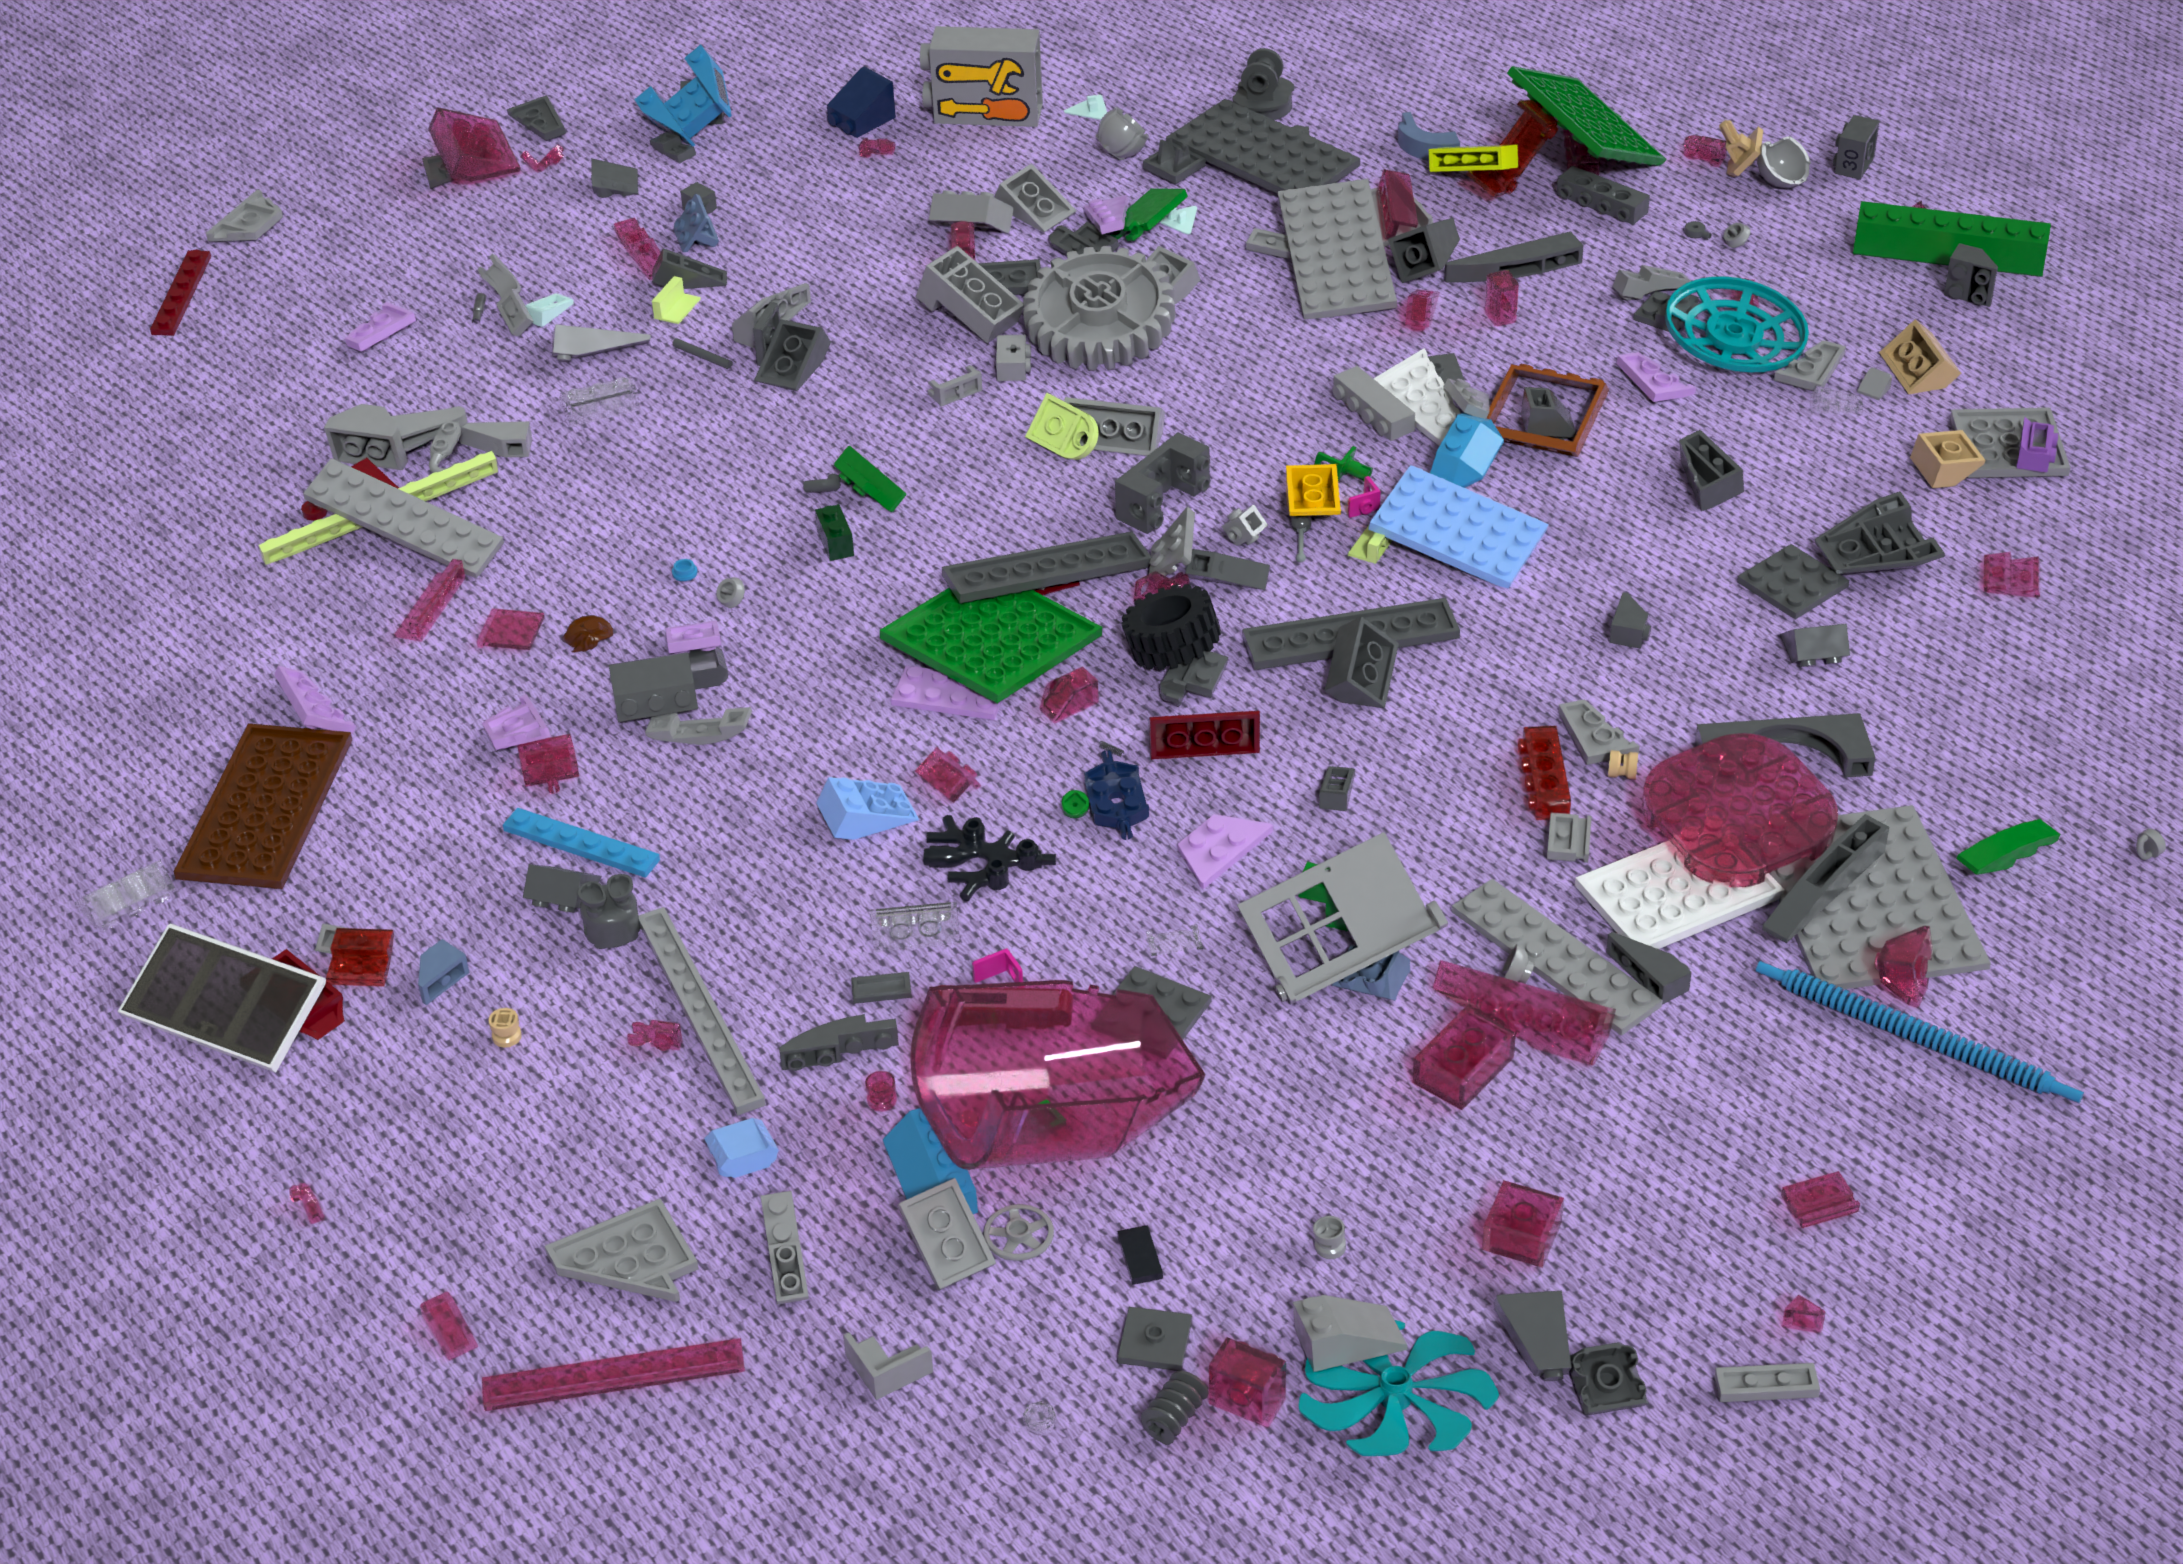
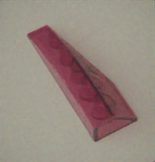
M1443 960L1439 962L1433 984L1434 990L1504 1029L1509 1034L1527 1041L1531 1047L1593 1066L1609 1038L1616 1012L1615 1008Z

